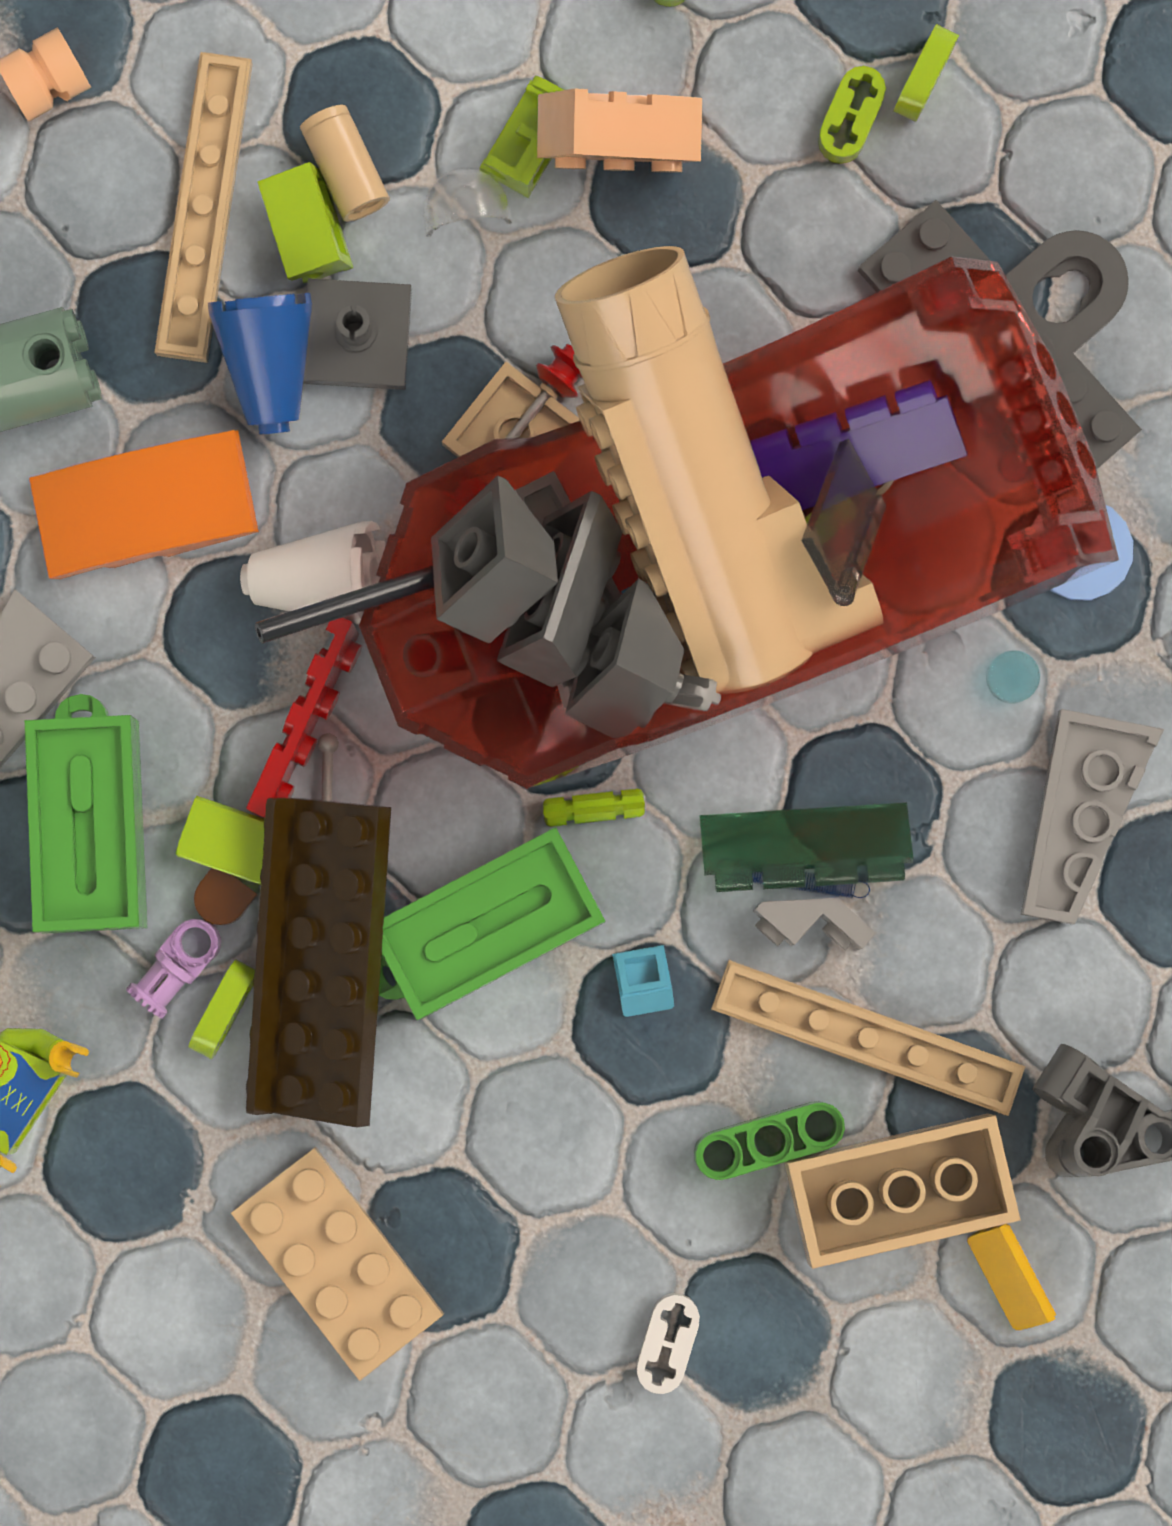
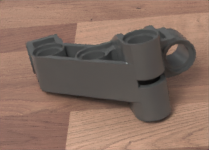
M1060 1044L1032 1088L1044 1101L1066 1113L1045 1148V1159L1049 1168L1055 1174L1062 1177L1104 1176L1109 1173L1172 1161V1110H1161L1100 1068L1087 1055L1071 1046ZM1151 1124L1156 1126L1162 1135V1144L1156 1153L1150 1151L1145 1143L1144 1135L1146 1129ZM1081 1145H1082L1083 1150H1084V1159H1083V1160H1082V1158H1081V1156H1080V1148H1081Z

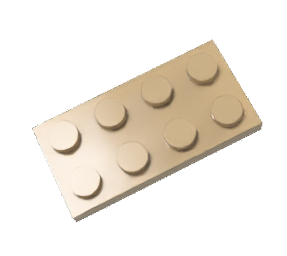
M316 1147L231 1212L235 1220L359 1381L444 1315L440 1307Z

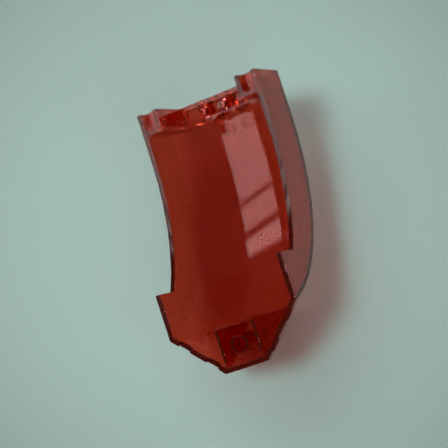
M951 256L811 325L723 363L750 444L751 440L787 429L793 447L800 445L795 425L834 412L838 415L842 430L850 428L845 415L846 408L884 395L888 399L892 413L898 412L900 410L895 398V392L931 380L937 398L945 395L948 396L968 451V456L896 479L884 494L874 499L857 500L848 496L841 497L851 511L850 519L839 529L834 530L832 528L830 536L815 548L820 562L841 554L850 563L851 568L859 575L863 574L872 582L883 614L884 622L882 625L813 653L804 665L778 681L744 692L721 694L719 704H711L707 711L662 704L655 710L651 720L644 728L637 727L627 736L612 738L565 715L566 708L563 707L558 686L550 687L497 661L507 628L489 644L437 620L434 587L364 610L359 624L397 725L415 735L422 734L443 744L444 749L479 766L486 765L509 776L507 780L527 789L657 746L810 689L947 634L1118 561L1119 557L1094 457L1056 364L999 263ZM577 421L531 438L494 439L407 482L399 503L404 505L395 534H389L376 576L380 577L379 582L432 566L431 537L497 475L507 479L513 489L517 490L554 471L571 502L593 491L602 496L616 519L612 505L620 501L612 485L606 486L598 471L594 456L602 452L594 436L588 437L581 422ZM882 484L877 485V486H874V487H871V488H868V489H865V490H862V491H871V490H874V489L880 487ZM820 505L802 510L804 518L812 512L817 514ZM623 533L617 549L621 553L620 563L612 576L620 593L639 579L630 557V553L637 551V548L630 534L624 535Z

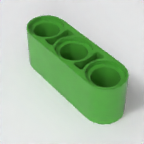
M821 1101L794 1106L716 1129L702 1135L695 1145L694 1161L699 1170L708 1178L715 1180L733 1178L834 1147L843 1137L845 1131L844 1118L833 1105ZM815 1111H826L833 1120L832 1132L823 1140H813L805 1130L806 1120ZM768 1125L776 1126L783 1135L781 1148L772 1155L759 1153L754 1143L758 1130ZM717 1140L729 1143L733 1152L730 1164L721 1170L709 1168L705 1164L703 1156L708 1144Z

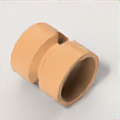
M58 27L33 40L32 51L29 53L18 48L0 58V74L28 122L53 109L54 98L60 97L68 101L91 88Z

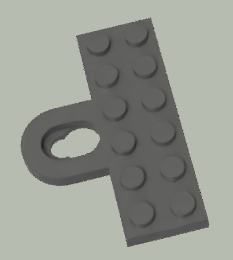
M935 200L859 266L858 272L1061 500L1142 430L1074 354L1116 316L1123 306L1128 292L1129 278L1126 264L1118 250L1103 237L1080 230L1056 234L1043 242L1004 276L941 204ZM1075 270L1083 273L1089 281V291L1081 299L1076 317L1067 322L1054 323L1047 321L1038 314L1033 305L1032 295L1035 286L1046 278L1061 277L1068 271Z

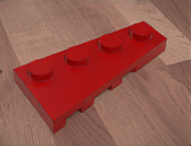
M339 618L328 623L326 630L335 634L328 650L322 648L319 653H315L306 673L308 676L305 682V686L310 688L305 697L299 695L296 701L293 702L282 733L286 734V738L283 744L277 742L273 747L246 807L248 811L265 818L268 798L292 797L295 786L288 783L297 764L305 767L318 740L311 736L319 717L328 720L340 695V692L333 688L342 670L350 673L361 653L363 645L356 642L359 633L352 621Z

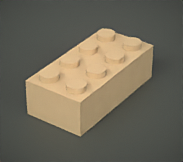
M983 1114L823 1151L784 1162L807 1263L812 1269L1021 1221L996 1115Z

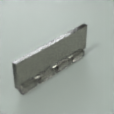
M849 439L839 442L801 539L829 589L831 597L840 606H848L854 601L886 510V504L881 494L876 495L877 489Z

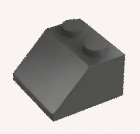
M499 475L431 537L437 620L489 644L507 627L513 626L525 611L541 597L548 595L558 583L554 541L507 479Z
M637 579L603 613L597 625L591 629L586 647L590 649L589 659L580 675L574 677L565 715L622 742L637 727L644 728L651 720L655 710L664 702L670 704L678 695L684 680V675L679 673L684 648L648 583Z

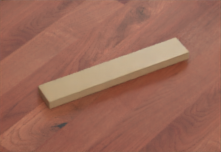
M200 52L155 346V354L157 356L208 363L213 331L208 303L217 302L253 66L252 60L249 58Z
M731 960L727 962L711 1010L1006 1116H1009L1026 1067Z

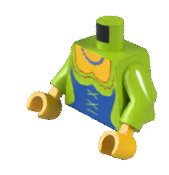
M7 1028L0 1032V1151L5 1155L16 1153L66 1076L69 1075L76 1078L79 1076V1072L72 1070L71 1060L76 1053L88 1056L89 1050L86 1047L64 1041L42 1028ZM0 1154V1167L2 1166L9 1172L14 1173L17 1169L16 1164Z

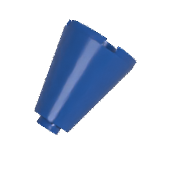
M311 292L296 294L297 304L295 302V294L225 301L226 311H223L222 301L208 303L209 316L247 425H258L259 435L290 432L289 421H297L300 418L312 311Z

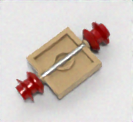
M566 344L563 349L555 345L550 347L555 357L550 365L541 363L536 365L539 379L542 382L540 386H537L512 365L505 362L444 438L442 445L473 469L471 473L465 470H452L451 474L456 482L450 491L437 489L438 494L443 498L438 506L450 517L453 518L497 475L507 479L513 489L517 490L554 471L585 432L579 417L556 400L558 396L563 398L578 397L574 384L579 378H582V375L575 366L573 360L575 353L572 345Z

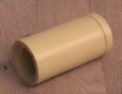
M336 105L321 110L301 124L302 134L345 222L364 218L380 210L390 201V197L346 105Z

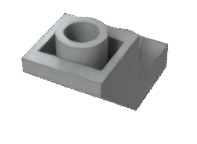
M838 898L767 901L759 903L753 910L761 918L755 926L777 946L783 940L791 946L795 945L820 917L827 922L822 928L823 932L844 950L850 944L857 950L863 949L876 934Z

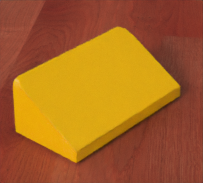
M1009 1224L982 1229L967 1238V1242L1013 1329L1024 1330L1049 1323L1056 1319V1313Z

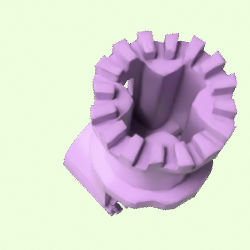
M192 919L183 922L176 927L155 953V963L137 984L130 983L126 991L137 1002L143 999L144 1001L141 1005L145 1007L149 1004L147 1010L163 1019L167 1014V1004L185 983L192 984L206 965L216 958L219 953L221 937L217 928L202 919ZM193 927L205 930L211 940L209 951L200 958L189 956L182 946V938L185 932ZM168 975V977L166 978V980L161 984V986H160V987L157 989V991L155 992V991H154L155 988L160 984V982L165 978V976Z

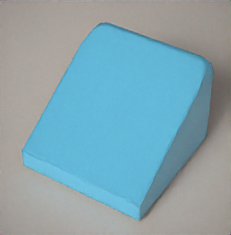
M664 945L612 954L622 1012L625 1017L669 1010L674 1007L673 990Z

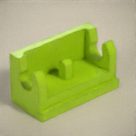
M535 75L533 80H530L527 85L526 91L486 159L484 158L481 163L480 171L529 198L552 159L537 158L538 94L562 91L564 89Z
M308 162L257 181L287 279L293 281L302 278L303 283H308V278L322 279L354 268L330 191L319 168Z

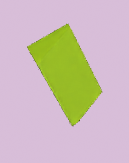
M196 795L175 854L178 857L261 885L260 873L263 860L264 818Z

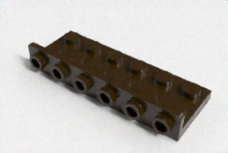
M270 797L267 799L266 815L264 818L263 860L260 873L261 890L259 920L257 923L256 964L253 978L252 1024L249 1033L250 1053L248 1079L246 1082L247 1114L264 1115L274 1113L355 1128L370 1126L392 807L306 798Z

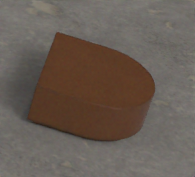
M211 868L196 888L194 903L197 912L205 921L215 925H229L243 916L259 894L237 877Z

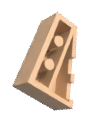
M576 88L538 94L537 158L555 159V168L586 169V160H604L603 170L634 171L636 161L652 162L651 172L675 173L682 172V163L701 161L702 98L647 94V96L627 95V92L611 91L609 94L588 93V89Z

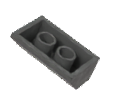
M593 491L544 517L542 527L554 541L558 583L548 595L541 597L525 611L513 626L507 628L497 658L498 662L550 687L577 677L585 668L590 655V649L586 647L591 629L597 625L605 609V600L602 599V595L607 581L616 572L621 559V553L617 549L623 532L602 496Z

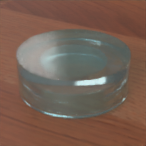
M1017 650L1007 651L997 656L989 665L986 674L987 686L992 695L998 700L1009 704L1020 703L1031 697L1037 690L1040 683V670L1036 661L1027 653Z

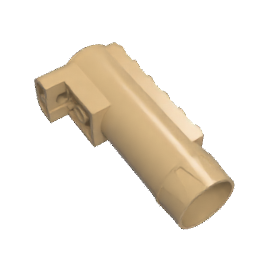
M663 246L628 253L598 264L563 284L557 290L554 297L575 353L573 356L575 366L579 369L585 384L578 386L583 404L576 406V410L587 436H594L602 453L594 456L601 478L606 486L612 485L620 501L613 504L612 508L623 534H630L637 548V551L630 553L634 569L639 579L647 582L684 648L679 673L713 679L717 682L716 693L744 692L778 681L799 669L810 659L813 653L882 625L884 622L883 614L872 582L863 574L859 575L851 568L850 563L841 554L820 562L799 501L769 475L762 478L715 342L709 312L702 305L684 250L674 246Z

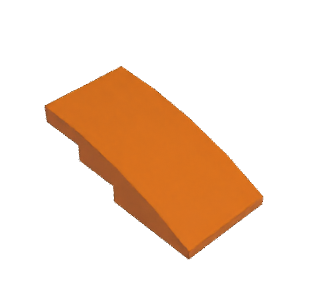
M236 430L130 451L29 478L49 579L60 580L103 567L117 568L157 556L171 557L259 532L240 436Z

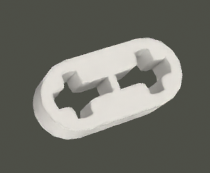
M670 1293L664 1295L656 1302L650 1316L637 1359L636 1371L639 1382L652 1393L665 1394L672 1392L679 1386L684 1377L699 1327L700 1316L694 1302L683 1294ZM675 1303L684 1305L683 1313L690 1318L688 1326H678L672 1341L665 1338L668 1323L664 1318L660 1317L663 1310L672 1311ZM662 1346L669 1347L671 1350L668 1357V1365L675 1369V1373L673 1376H664L661 1383H655L652 1381V1372L646 1369L645 1365L647 1361L656 1362L658 1360Z

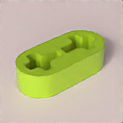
M938 24L935 25L897 100L894 112L917 122L959 38L958 34Z
M868 66L854 67L846 72L839 84L822 123L818 138L819 150L831 162L838 164L849 163L858 157L864 147L886 91L885 80L874 68ZM861 81H865L871 84L869 93L876 97H865L859 111L850 108L855 91L848 87L849 85L858 87ZM845 119L854 122L849 139L856 143H846L842 149L834 147V137L828 134L829 131L838 133Z
M237 959L233 961L191 1037L188 1045L190 1049L211 1060L214 1058L253 988L254 968Z

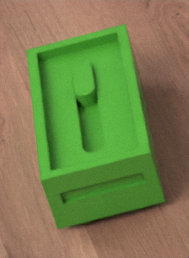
M78 694L67 697L57 708L55 719L24 720L33 932L48 934L148 928L139 720L131 715L109 716L108 710L103 703L91 695ZM75 712H92L90 717L72 718V714Z
M555 827L384 917L379 996L392 1000L405 998L416 1020H422L605 923L599 907L557 828ZM384 966L389 967L396 980L395 986H391L385 979L383 974Z

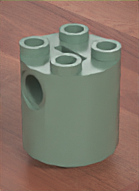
M63 307L0 324V432L93 407L92 402L102 399L94 369L90 370L87 360L82 359L81 352L88 351L89 346L83 325L80 320L77 321L73 309L65 311ZM59 359L54 367L45 370L50 361Z

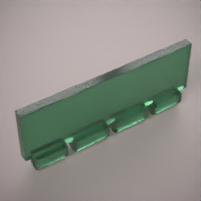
M907 802L699 815L704 876L714 875L716 893L753 890L752 873L761 872L763 890L805 887V869H814L815 886L858 884L857 866H866L868 883L905 881L904 863H913Z

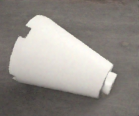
M361 521L252 553L248 564H243L241 568L240 581L242 591L245 595H250L255 605L293 611L389 580V562L385 541H375L372 531L379 530L380 528L373 521ZM378 606L343 618L352 621L353 624L377 626L384 620L386 612H377Z

